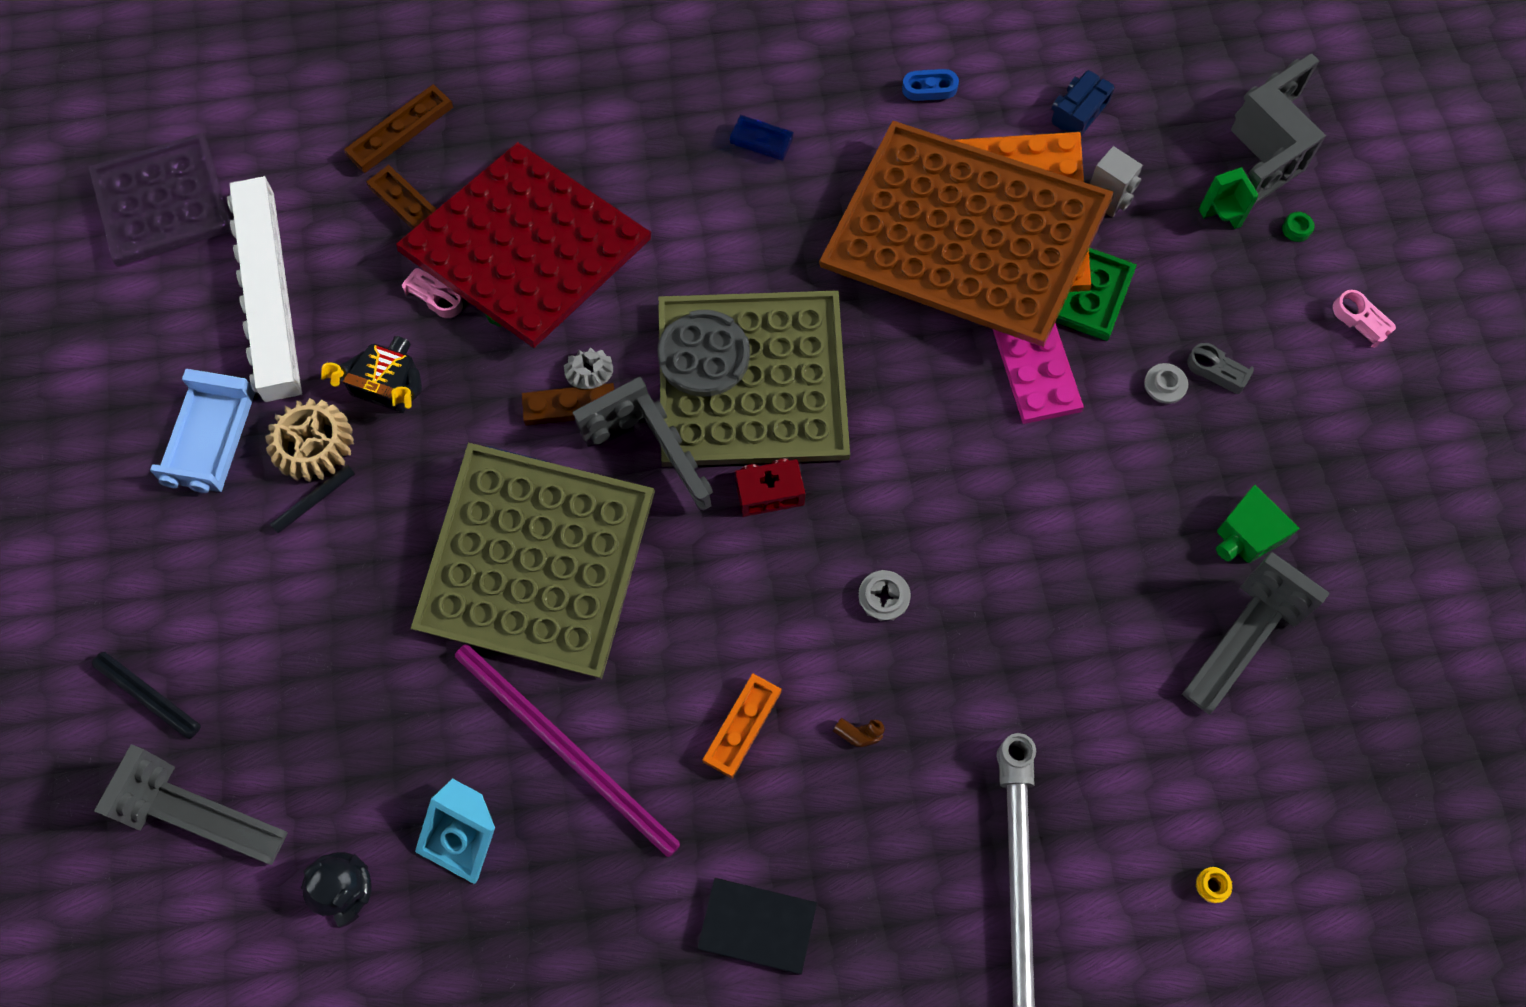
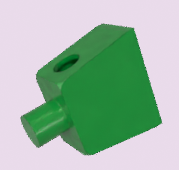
M1254 485L1218 528L1217 532L1224 541L1216 547V551L1225 561H1231L1239 554L1246 562L1251 563L1286 543L1300 528Z

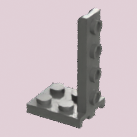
M641 377L573 411L574 418L587 447L605 442L611 434L621 429L626 430L633 427L638 420L644 417L696 506L700 510H705L712 506L710 494L713 491L709 482L704 476L698 477L694 470L698 466L690 451L683 452L679 445L682 439L674 425L668 427L664 420L667 418V414L659 401L653 402Z
M1273 552L1240 586L1243 591L1253 597L1181 694L1208 715L1215 710L1281 618L1295 627L1317 609L1330 594Z
M132 744L94 812L141 831L148 816L151 815L269 865L273 864L288 832L168 783L167 781L175 767Z

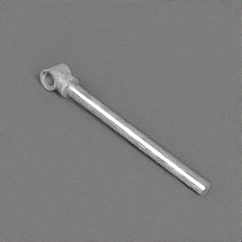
M1021 733L1008 736L998 748L996 757L999 763L1000 786L1007 788L1013 1007H1035L1027 788L1035 786L1034 758L1036 756V747L1030 737ZM1016 746L1020 748L1024 755L1023 760L1017 761L1011 758L1008 751L1009 747Z

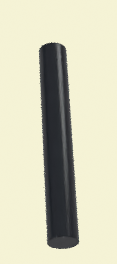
M348 465L344 466L271 522L270 525L277 533H280L354 476L355 473Z

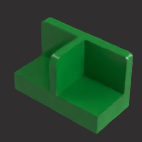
M1240 167L1215 176L1198 210L1204 219L1218 214L1221 220L1230 221L1234 229H1237L1243 225L1258 198V193L1243 168Z

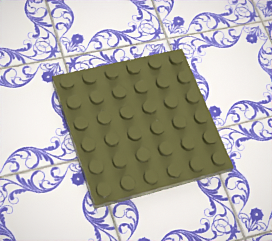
M839 291L658 297L659 340L669 324L683 316L689 315V312L695 310H713L730 316L743 330L749 340L750 361L745 375L730 390L718 395L701 397L686 394L672 386L660 369V403L667 414V418L664 420L668 427L674 425L682 439V442L679 444L684 453L690 451L697 466L772 463L782 458L789 460L798 459V462L850 460ZM661 447L662 467L673 466Z
M468 442L411 629L602 679L654 497V488Z

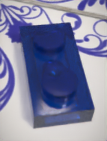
M740 115L730 135V144L783 161L793 141L794 132Z

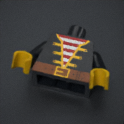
M394 336L388 348L371 344L365 351L338 365L329 362L323 364L321 368V380L331 378L330 384L335 387L340 384V380H343L351 396L404 413L406 408L410 409L412 401L422 392L420 371L416 368L412 357L407 355L411 344L400 336Z

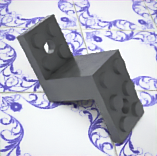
M1312 53L1302 60H1294L1282 73H1274L1259 88L1257 86L1251 88L1243 98L1245 100L1243 106L1235 114L1236 120L1231 131L1261 160L1248 174L1250 176L1249 180L1258 193V198L1254 205L1304 172L1326 137L1292 103L1300 97L1319 63V60Z

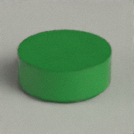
M1303 212L1289 214L1282 225L1283 234L1294 242L1307 240L1315 228L1313 219Z

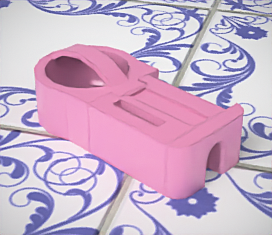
M419 268L414 269L402 284L406 296L411 293L425 301L428 308L436 312L440 317H455L463 309V300L460 295ZM440 298H444L453 306L441 308L437 306Z
M1357 290L1345 291L1333 303L1335 316L1350 328L1354 326L1373 343L1371 345L1373 348L1381 344L1396 329L1395 324L1368 301L1364 294ZM1343 299H1350L1355 302L1358 307V314H1353L1343 305Z

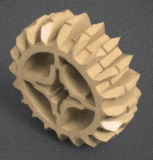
M309 398L304 406L301 402L296 401V408L291 409L285 406L286 414L283 416L275 414V420L278 423L268 425L271 434L265 436L266 442L269 445L266 447V451L271 457V462L275 467L279 468L282 474L286 476L290 474L297 481L303 476L306 481L311 482L314 475L323 480L324 472L329 471L335 474L334 466L336 464L345 466L342 456L351 455V450L348 446L354 444V439L350 435L353 433V430L347 422V417L333 404L328 406L327 402L323 400L316 404L314 400ZM325 424L332 427L331 439L325 436ZM289 441L295 445L294 449L296 452L294 457L288 454Z

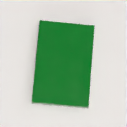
M1089 248L1091 290L1069 292L1055 323L1108 341L1137 264Z

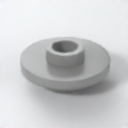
M1162 363L1153 366L1145 376L1144 385L1147 393L1154 400L1160 403L1171 404L1178 402L1184 397L1188 390V379L1185 373L1177 366Z

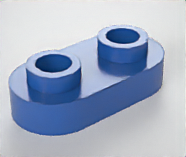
M948 69L911 71L903 79L902 92L905 97L913 101L949 99L957 93L959 78L956 73Z

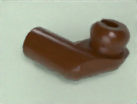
M841 718L833 729L835 734L859 748L877 744L883 738L885 731L883 723L875 719L870 720L869 724L855 727Z

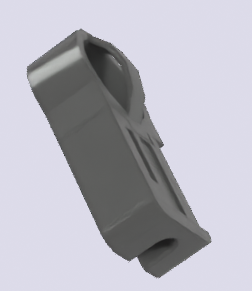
M1200 343L1196 345L1188 356L1187 363L1189 369L1198 376H1202L1235 394H1240L1254 372V368L1251 366L1248 369L1236 361L1225 357L1226 353L1212 344ZM1194 354L1208 357L1214 362V366L1205 367L1200 365L1196 361Z

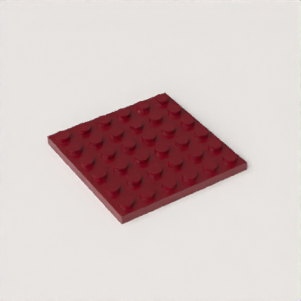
M517 142L397 242L396 246L399 253L532 348H535L651 240V231Z

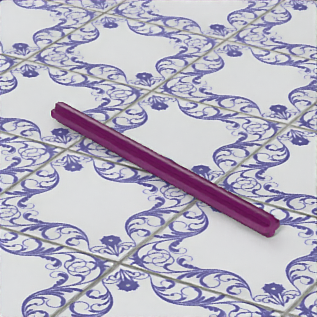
M465 644L455 653V658L666 857L672 856L678 850L680 843L671 833L475 650Z

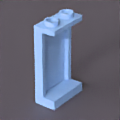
M185 369L182 380L187 385L188 391L161 465L152 464L150 471L159 480L158 482L161 485L169 488H178V485L187 486L199 493H208L209 490L222 492L255 392L246 378Z

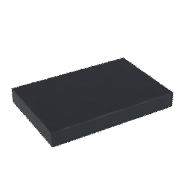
M714 878L697 949L802 975L817 902Z

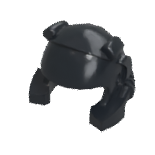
M336 852L323 855L303 871L305 877L301 889L304 901L312 912L321 916L334 915V919L340 928L349 925L360 917L358 913L365 904H368L372 885L368 866L356 854Z

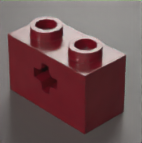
M782 458L768 465L758 466L757 464H749L743 466L740 470H735V483L743 517L805 505L806 493L798 459L789 460ZM766 483H771L772 488H768Z

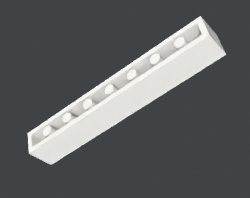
M265 176L229 183L231 195L227 196V203L231 213L234 215V220H230V227L233 236L237 239V244L233 245V251L237 262L240 263V270H236V275L244 294L239 299L241 308L246 313L247 321H243V330L246 338L250 341V347L246 348V354L249 364L253 366L254 374L249 375L252 390L258 392L265 402L302 395L274 192Z

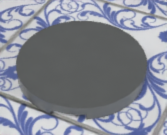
M713 310L691 311L689 315L683 316L669 324L663 331L658 343L660 369L672 386L686 394L702 397L724 393L734 387L743 378L748 369L750 361L748 337L734 322V319L724 313Z

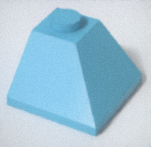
M452 778L431 798L415 850L416 853L473 884L478 881L495 830L483 795Z

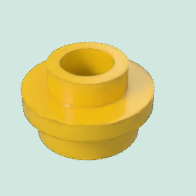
M1209 867L1198 874L1196 888L1199 895L1207 902L1221 903L1231 895L1232 881L1224 870L1217 867ZM1210 879L1217 882V892L1209 889L1208 881Z

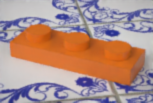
M752 673L702 759L703 763L733 779L779 698L782 689Z

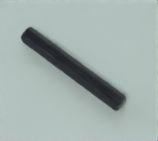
M100 652L93 659L92 666L181 735L191 739L200 731L201 725L112 656L106 652Z

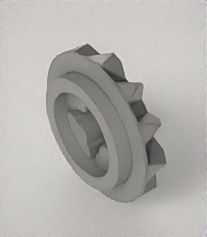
M591 347L588 352L584 353L578 349L576 356H568V363L564 365L565 377L571 385L577 388L592 389L599 387L612 376L613 364L611 357L606 356L603 350L595 352ZM589 364L593 366V373L583 365Z
M881 570L869 574L862 581L859 588L860 606L866 611L867 616L877 618L879 621L890 619L894 621L898 616L905 613L910 603L911 593L907 582L900 575L892 571ZM888 585V595L893 597V599H888L884 607H881L880 598L875 596V594H881L884 586Z

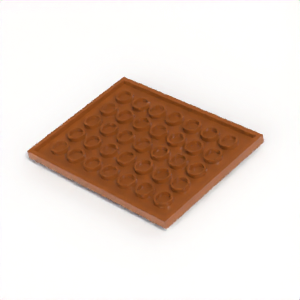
M892 121L819 261L820 267L1044 347L1111 203L1113 191Z

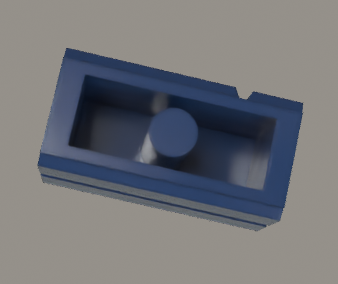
M1090 70L1085 71L1080 78L1075 76L1067 88L1068 93L1065 96L1059 95L1052 105L1051 110L1054 111L1051 120L1052 124L1061 130H1066V133L1081 132L1082 136L1110 102L1115 89L1114 84L1103 78L1100 79L1097 74Z

